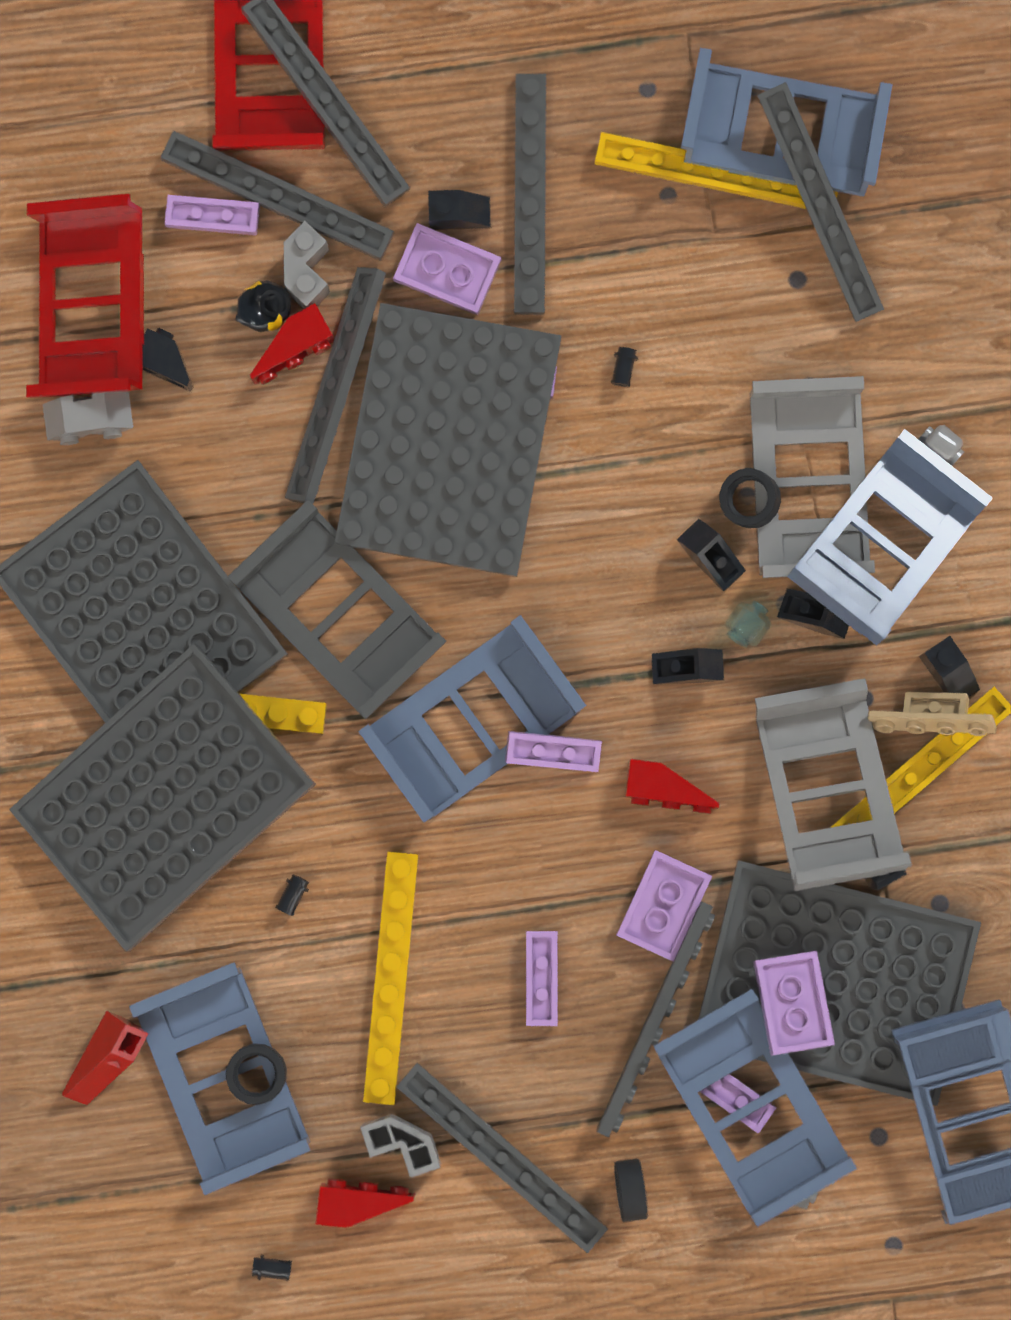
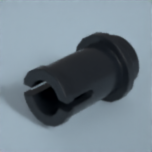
M618 347V352L614 353L616 362L611 383L616 386L630 387L634 361H638V356H636L635 349Z
M292 874L290 879H286L288 884L275 907L290 916H294V912L304 892L309 891L307 888L309 882Z
M264 1255L254 1257L252 1276L258 1277V1280H261V1277L290 1281L292 1260L264 1258Z

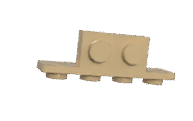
M905 692L903 712L868 711L867 717L869 722H872L873 729L881 733H892L894 730L907 731L912 734H922L925 731L938 732L943 735H953L956 732L969 733L974 736H985L987 733H996L997 728L994 718L990 714H967L969 705L967 693Z

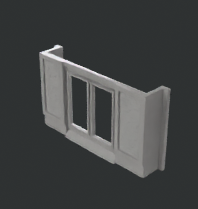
M864 376L752 381L750 408L753 469L760 470L775 480L779 488L850 485L851 497L865 479L861 409ZM847 442L849 475L776 478L775 445ZM754 481L757 515L765 508L768 498L765 487L761 483ZM866 502L857 515L868 523ZM777 513L771 522L757 528L759 575H762L763 578L787 577L833 518L779 520ZM849 523L833 545L865 571L875 573V562L870 560L869 538Z
M865 678L755 698L756 724L794 891L885 875L891 872L907 870V867L911 866L909 853H904L872 722H869L867 718L869 711L866 701L868 687ZM856 751L862 780L789 793L783 763ZM865 790L872 820L798 833L792 807L793 803Z

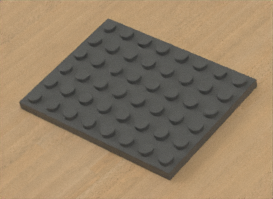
M380 303L335 544L517 577L562 335Z
M139 460L135 461L0 564V586L105 723L193 644H197L238 693L288 655Z
M193 644L9 810L126 952H130L316 786V783L197 644Z
M737 860L698 1020L751 989L754 990L759 999L758 1003L761 1006L754 961L817 951L835 1045L788 1053L796 1068L802 1072L914 1100L900 1047L894 1042L891 1030L961 1010L981 922L833 884L794 891L790 873ZM763 1055L756 1058V1060L767 1062ZM942 1087L929 1090L932 1104L938 1106Z

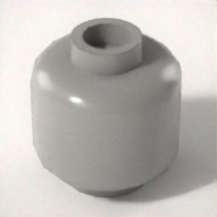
M939 425L935 430L929 426L918 439L951 466L964 453L961 449L963 446L962 439L945 425Z

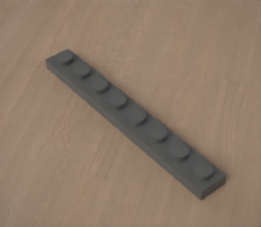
M252 0L241 8L243 15L382 205L386 207L410 190L409 185L273 0Z
M516 74L514 315H545L546 74Z
M784 82L758 94V99L855 322L884 310L787 83Z
M174 130L160 157L163 162L246 200L258 202L260 206L299 224L306 221L315 231L382 261L394 236V231Z
M357 267L287 488L285 498L290 501L305 503L309 499L314 504L349 389L355 376L361 351L364 347L366 335L373 319L378 297L382 290L386 273L377 268Z
M701 901L675 960L674 962L672 961L597 1126V1132L609 1137L611 1131L618 1132L624 1119V1115L620 1114L625 1102L631 1103L637 1090V1086L633 1085L638 1073L643 1075L650 1061L646 1054L650 1045L655 1046L658 1044L664 1030L659 1027L664 1016L670 1017L676 1004V1000L672 999L677 987L682 989L688 978L689 972L685 968L689 959L696 960L700 952L702 943L698 942L703 930L709 931L714 921L715 915L711 913L713 906Z
M418 1062L397 1085L401 1092L586 1253H589L608 1230V1227Z

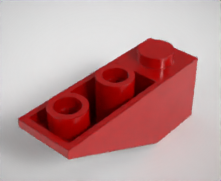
M315 303L288 317L250 373L254 385L259 382L262 385L267 384L278 376L277 372L285 368L292 370L303 364V358L310 354L320 355L331 348V343L334 342L333 334Z
M636 759L629 760L625 797L631 798V804L649 806L650 801L662 802V808L680 810L681 805L693 806L692 812L711 814L712 808H719V802L663 763Z
M106 1010L61 1095L88 1105L134 1062L149 1033L130 1020Z
M329 1178L328 1182L322 1183L319 1188L315 1225L348 1228L414 1202L415 1193H409V1187L391 1185L390 1190L377 1189L378 1184L359 1182V1187L346 1186V1180Z

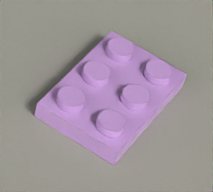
M416 223L393 280L478 315L500 265L501 257Z
M655 850L616 935L674 962L712 876Z
M817 951L754 961L771 1056L835 1045Z

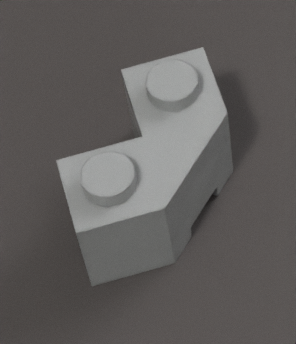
M304 221L283 242L284 286L291 294L290 297L303 309L314 303L318 306L330 293L328 284L312 270L329 251L328 243Z
M129 392L94 393L92 397H82L79 399L71 395L59 397L42 404L47 440L60 441V445L79 443V438L89 434H103L104 439H115L122 437V432L133 428Z
M393 1114L361 1125L360 1128L370 1157L401 1148L410 1178L441 1168V1161L431 1133Z

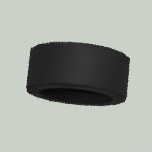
M745 468L730 474L723 482L719 493V501L724 515L730 521L751 529L762 527L772 521L779 511L781 494L775 480L769 475L757 469ZM745 481H757L767 491L768 500L766 506L755 516L741 515L733 505L734 491Z
M251 1044L239 1049L231 1057L226 1067V1082L229 1090L238 1100L247 1104L260 1105L271 1101L282 1091L286 1082L287 1068L283 1057L276 1049L265 1044ZM253 1055L267 1058L273 1064L275 1070V1079L272 1085L260 1093L246 1090L238 1079V1069L241 1063L247 1057Z
M636 1158L615 1161V1184L622 1221L629 1222L647 1219V1198L640 1160Z

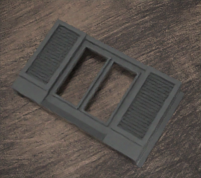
M308 499L246 558L228 578L354 709L367 719L447 641L439 633H436L353 547L335 544L337 530L319 513L318 509ZM342 558L364 582L310 632L288 608ZM372 589L392 609L393 613L340 663L318 639L362 596Z

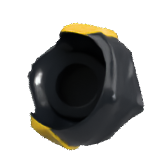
M268 280L257 281L252 286L245 288L240 294L235 320L258 332L274 331L290 316L291 294L282 285Z

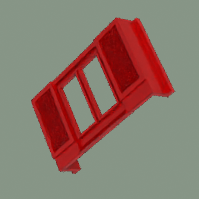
M214 0L215 135H212L213 149L234 151L325 149V125L303 95L237 96L236 66L280 64L273 54L236 55V25L250 24L241 12V8L252 0ZM273 0L290 24L308 23V48L324 69L323 0Z
M130 194L27 203V216L39 222V384L26 385V397L46 398L143 390L144 254L142 253V207L131 202ZM120 263V294L56 300V268ZM120 305V337L56 342V310Z

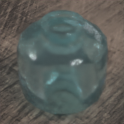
M753 601L751 605L745 602L737 604L725 622L728 630L726 635L744 648H747L748 645L757 646L771 627V621L766 616L768 610L756 601Z

